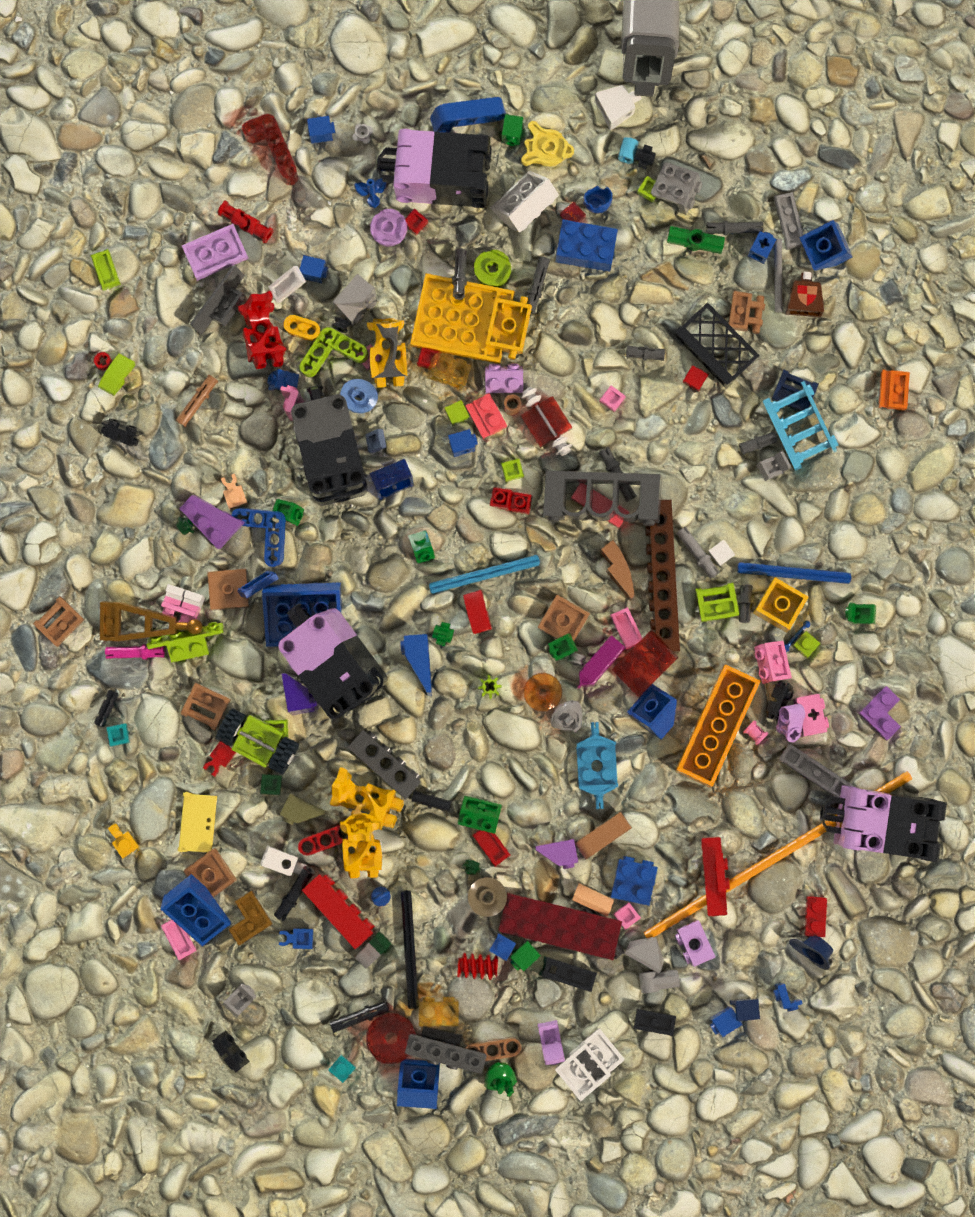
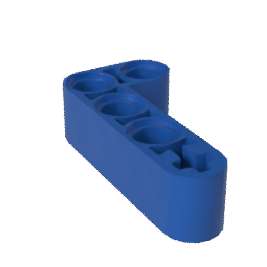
M501 97L445 103L435 108L430 116V121L434 132L450 133L453 127L501 121L505 118L506 111Z

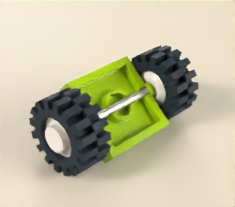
M232 708L225 716V719H223L217 731L216 739L228 746L234 743L231 750L265 768L269 766L272 770L283 775L291 764L299 748V743L287 737L282 739L284 732L252 715H249L246 720L247 716Z

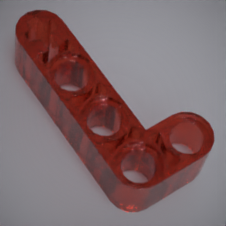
M263 114L246 121L242 125L245 140L253 144L265 139L283 182L287 185H294L298 181L297 169L275 117L271 114ZM267 123L273 124L271 127H265ZM255 130V133L248 134V131ZM274 139L280 140L276 144L271 143ZM282 155L287 156L284 160L278 159ZM286 168H289L290 176L286 173Z

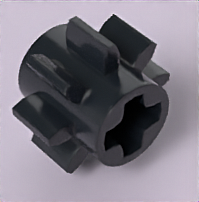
M644 144L643 149L638 148L634 161L639 162V168L646 169L648 165H653L656 153L652 152V146Z

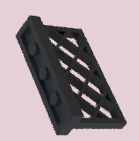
M708 302L682 327H679L674 334L726 389L760 356ZM706 309L713 314V321H701L702 313ZM690 324H699V334H691L686 328ZM701 324H712V334H701ZM715 324H723L726 327V334H714ZM701 337H712V347H704L701 344ZM714 337H725V347H714ZM728 337L736 338L739 341V348L727 347ZM714 350H724L725 360H716L714 358ZM727 351H738V361H727ZM741 351H749L753 357L749 361H741ZM727 364H738V371L733 376L727 371Z

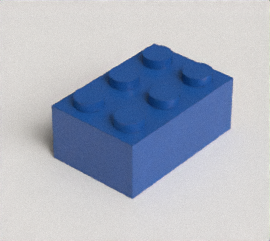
M562 220L555 262L610 272L618 229Z

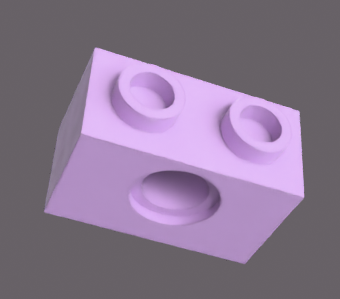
M699 920L676 929L677 934L675 938L678 945H683L685 953H683L687 964L691 963L695 967L715 958ZM693 938L697 939L699 943L695 950L689 947V941Z

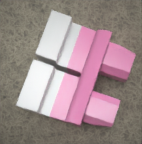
M168 584L165 599L161 604L163 607L162 613L170 616H175V613L182 614L179 622H189L192 619H197L205 597Z

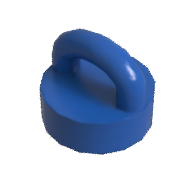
M377 887L373 890L371 899L375 905L385 906L389 903L391 894L387 888Z

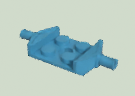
M591 722L592 735L576 744L579 789L594 795L596 809H599V803L600 809H604V794L618 787L616 742L600 736L599 722H595V727L594 722ZM595 760L602 763V769L598 772L594 771L591 767L592 762Z

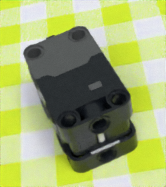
M314 385L307 388L311 401L296 404L291 410L294 431L299 443L303 460L302 464L309 489L315 502L320 506L362 497L367 493L368 486L346 399L340 394L324 397L322 392L323 386Z

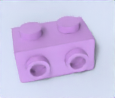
M510 363L508 366H500V364H489V366H486V393H522L523 366H519L517 363Z

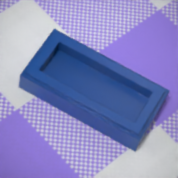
M266 571L240 587L237 591L241 597L249 598L279 578L276 573Z

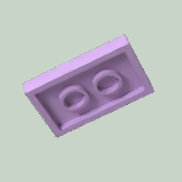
M233 224L182 245L197 281L249 259Z

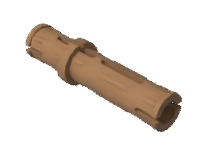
M208 374L200 388L197 387L195 395L179 417L176 418L179 424L186 427L204 400L210 397L209 393L218 383V380Z

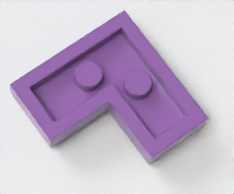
M887 686L858 713L886 741L901 727L888 714L900 699Z

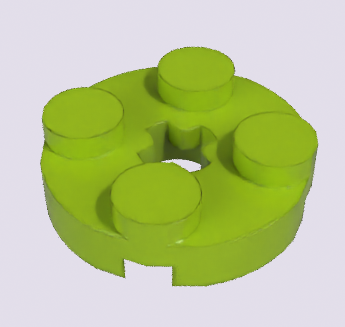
M499 250L482 252L474 263L475 277L483 285L499 288L507 282L511 274V264L508 256ZM496 265L497 271L489 272L488 266Z

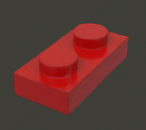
M806 896L804 936L825 937L827 898Z

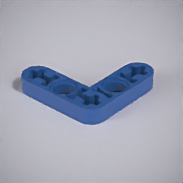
M235 509L231 516L240 520L241 518H238V514L249 516L248 519H242L245 522L242 526L266 528L265 563L270 567L281 565L284 560L286 520L284 514L271 510ZM257 513L262 516L260 524L256 523L254 519ZM273 518L279 519V523L273 521ZM273 534L279 537L277 544H273L271 541ZM271 556L277 557V561L271 559Z

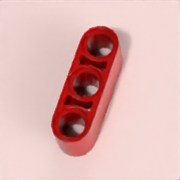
M340 825L302 839L298 844L299 852L310 856L343 844V839L339 835ZM326 834L331 837V843L328 846H324L321 843L322 836ZM306 841H310L313 845L312 850L308 853L303 850V844Z

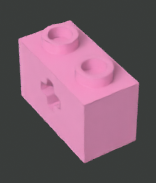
M819 694L799 697L793 700L794 704H801L805 709L801 737L827 732L829 722L827 717H824L823 709H825V704ZM811 712L815 713L816 717H809L808 714Z

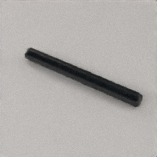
M410 890L401 891L407 1000L409 1009H417L419 1002L412 894Z

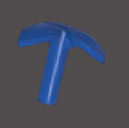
M368 179L367 184L359 182L355 183L354 187L361 196L370 195L367 203L370 207L376 208L380 204V198L375 194L383 193L386 188V182H383L382 179H378L375 182L373 179Z

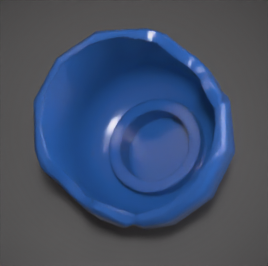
M595 186L584 194V206L592 213H604L611 206L613 193L608 187L602 189L599 186Z

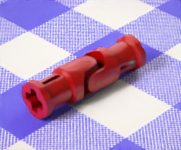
M226 200L220 205L218 209L219 216H224L231 220L232 224L239 225L241 229L250 235L254 234L259 237L263 243H267L271 238L273 228L264 226L260 223V220L246 214L240 208H234Z

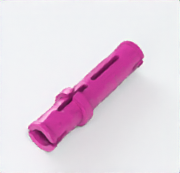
M142 644V646L106 647L105 657L106 659L142 658L143 660L151 657L164 658L165 650L163 649L165 647L147 649V644Z

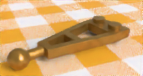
M100 602V640L126 641L177 633V630H188L189 633L194 635L202 631V623L197 619H192L189 622H177V617L122 602ZM121 610L145 616V631L121 634ZM153 618L169 622V628L153 630Z

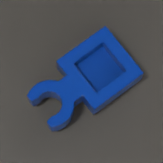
M294 928L293 934H290L288 931H280L279 934L286 935L287 940L279 942V945L286 946L289 943H293L292 949H313L314 929Z

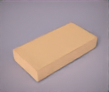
M580 883L572 898L573 901L607 917L614 902V899Z

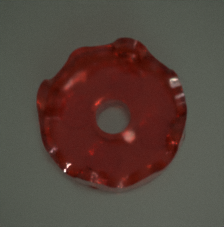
M382 1014L370 1024L367 1030V1048L380 1063H400L409 1056L405 1054L409 1035H416L412 1023L401 1014ZM389 1032H393L397 1036V1041L393 1044L386 1041V1034Z

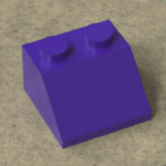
M283 673L282 680L288 713L298 715L314 712V706H317V702L308 688L286 673Z

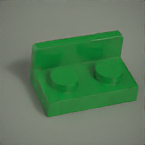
M464 796L458 825L495 833L502 805Z

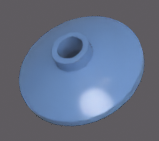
M353 379L346 382L340 392V395L346 399L348 409L354 413L371 411L378 400L375 387L363 379Z

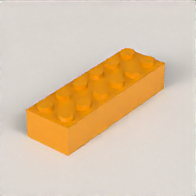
M726 664L722 667L675 772L709 788L713 787L761 682L760 680Z

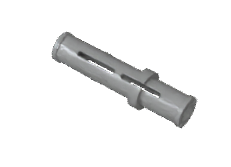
M686 526L676 533L696 559V564L702 567L709 579L714 578L720 573L712 563L710 555L704 552Z

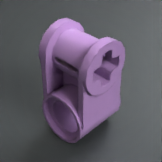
M801 704L781 707L779 710L776 730L778 733L785 735L786 740L790 743L797 741L801 736L805 718L804 707Z

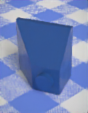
M651 684L627 713L651 734L662 740L674 726L677 700L654 684Z

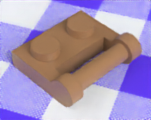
M61 596L56 599L57 602L39 620L33 623L56 647L85 620ZM63 607L65 611L46 628L44 625Z
M195 683L181 711V715L194 718L216 731L231 699ZM193 703L215 713V718L212 719L191 709Z

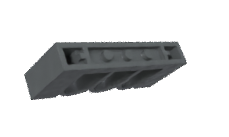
M546 471L543 516L545 519H548V522L558 523L559 520H565V515L572 520H582L590 513L596 520L608 521L617 514L618 518L626 522H634L639 519L640 523H643L645 526H654L655 523L660 522L661 474ZM567 483L587 484L586 503L579 512L572 513L566 510ZM593 484H614L613 501L609 511L599 514L592 510ZM620 485H640L639 506L632 514L627 515L619 511Z

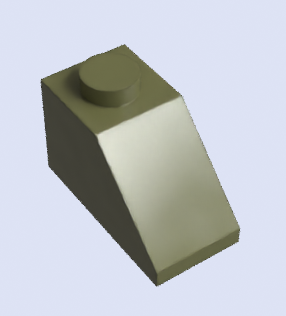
M290 794L280 815L284 817L282 821L293 825L294 822L300 824L323 816L327 811Z

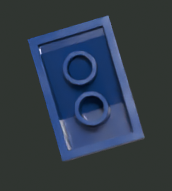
M427 634L404 636V641H400L401 653L406 656L409 665L427 695L432 696Z
M192 874L163 896L160 910L201 946L205 945L231 924V921L208 889Z

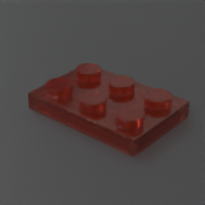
M651 630L612 671L640 697L679 657Z

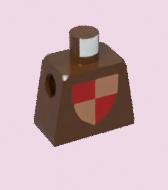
M802 272L801 281H794L791 287L785 315L821 317L824 313L821 283L812 282L811 272Z

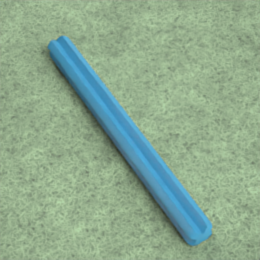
M538 555L432 582L429 584V589L431 593L441 592L539 566L540 560Z

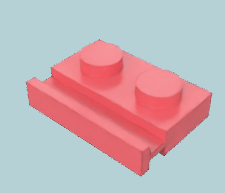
M490 393L465 405L482 439L507 428V424Z

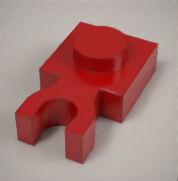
M220 741L209 755L213 758L212 761L206 763L203 768L207 770L210 766H214L215 770L211 775L216 777L220 766L222 765L226 768L237 752L231 750L230 746Z

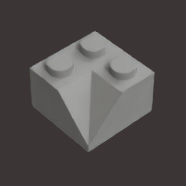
M357 274L333 301L335 313L348 321L352 327L355 324H359L363 320L366 311L372 310L377 303L375 288Z

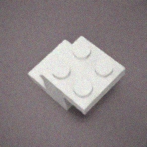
M598 1028L569 1053L570 1056L558 1065L555 1070L577 1098L582 1101L611 1076L610 1072L625 1059L601 1029Z

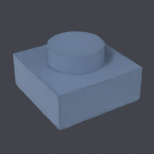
M376 429L365 434L368 453H375L386 448L383 429Z

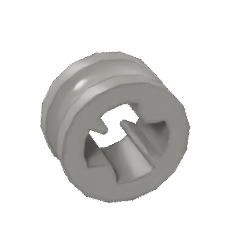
M573 653L567 659V662L583 666L584 663L582 661L586 657Z

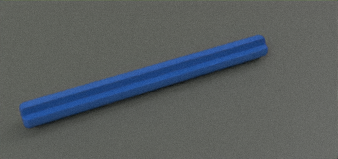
M742 562L737 567V572L742 574L846 584L851 582V573Z

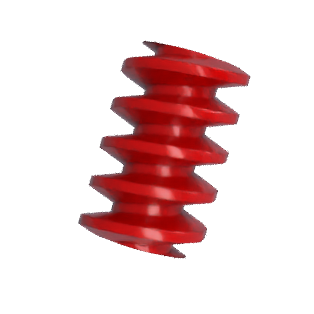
M463 953L462 957L458 959L457 978H460L462 972H464L465 978H468L469 974L472 973L473 979H476L478 974H480L481 980L484 979L486 974L489 980H492L493 975L497 979L498 956L495 955L491 961L490 955H487L485 960H483L482 954H479L477 959H475L474 954L471 953L469 959H467L466 953Z

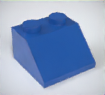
M834 220L800 237L814 271L834 267L853 258L842 230Z
M401 1059L397 1106L437 1109L440 1063L435 1065L424 1060Z

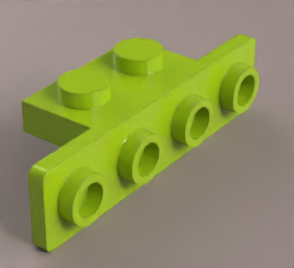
M212 622L207 624V626H203L202 631L195 635L189 633L188 630H177L175 634L150 637L147 639V649L167 646L171 663L209 655L205 637L223 633L224 626L223 623Z

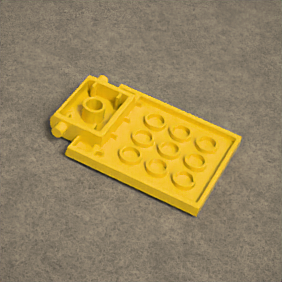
M425 273L410 346L497 364L501 363L503 352L509 353L508 358L513 360L516 358V354L523 353L532 305L527 304V297L521 296L520 302H515V291L467 281L465 297L457 300L453 297L454 286L452 278Z

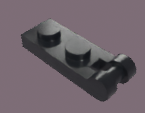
M544 956L542 961L544 965L542 970L540 969L539 976L592 992L597 975L596 972ZM552 965L557 966L555 974L550 973Z

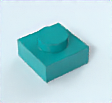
M126 723L106 727L110 747L130 743Z
M341 1054L328 1071L344 1083L356 1066Z

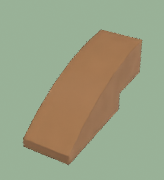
M612 540L600 551L610 564L606 573L628 600L631 601L634 598L631 573L621 550Z

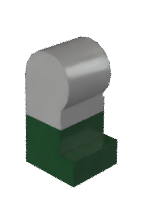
M379 931L355 959L366 969L393 943Z

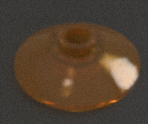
M538 673L526 682L524 698L527 704L534 710L541 712L549 711L559 704L562 698V687L553 675ZM542 689L545 690L546 695L540 696L539 691Z

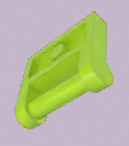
M733 583L708 589H695L701 622L738 617L740 615ZM729 594V598L706 602L703 599L706 596Z

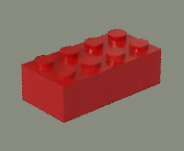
M319 874L302 891L356 950L375 933L373 930L375 926L368 918L363 919L360 916L362 911L354 903L350 905L346 900L348 896L342 889L337 890L333 886L335 882L328 874Z

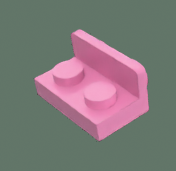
M289 385L287 388L281 386L280 391L285 398L284 411L290 421H293L292 407L303 403L304 400L297 388Z
M784 641L764 643L754 647L762 684L792 678Z

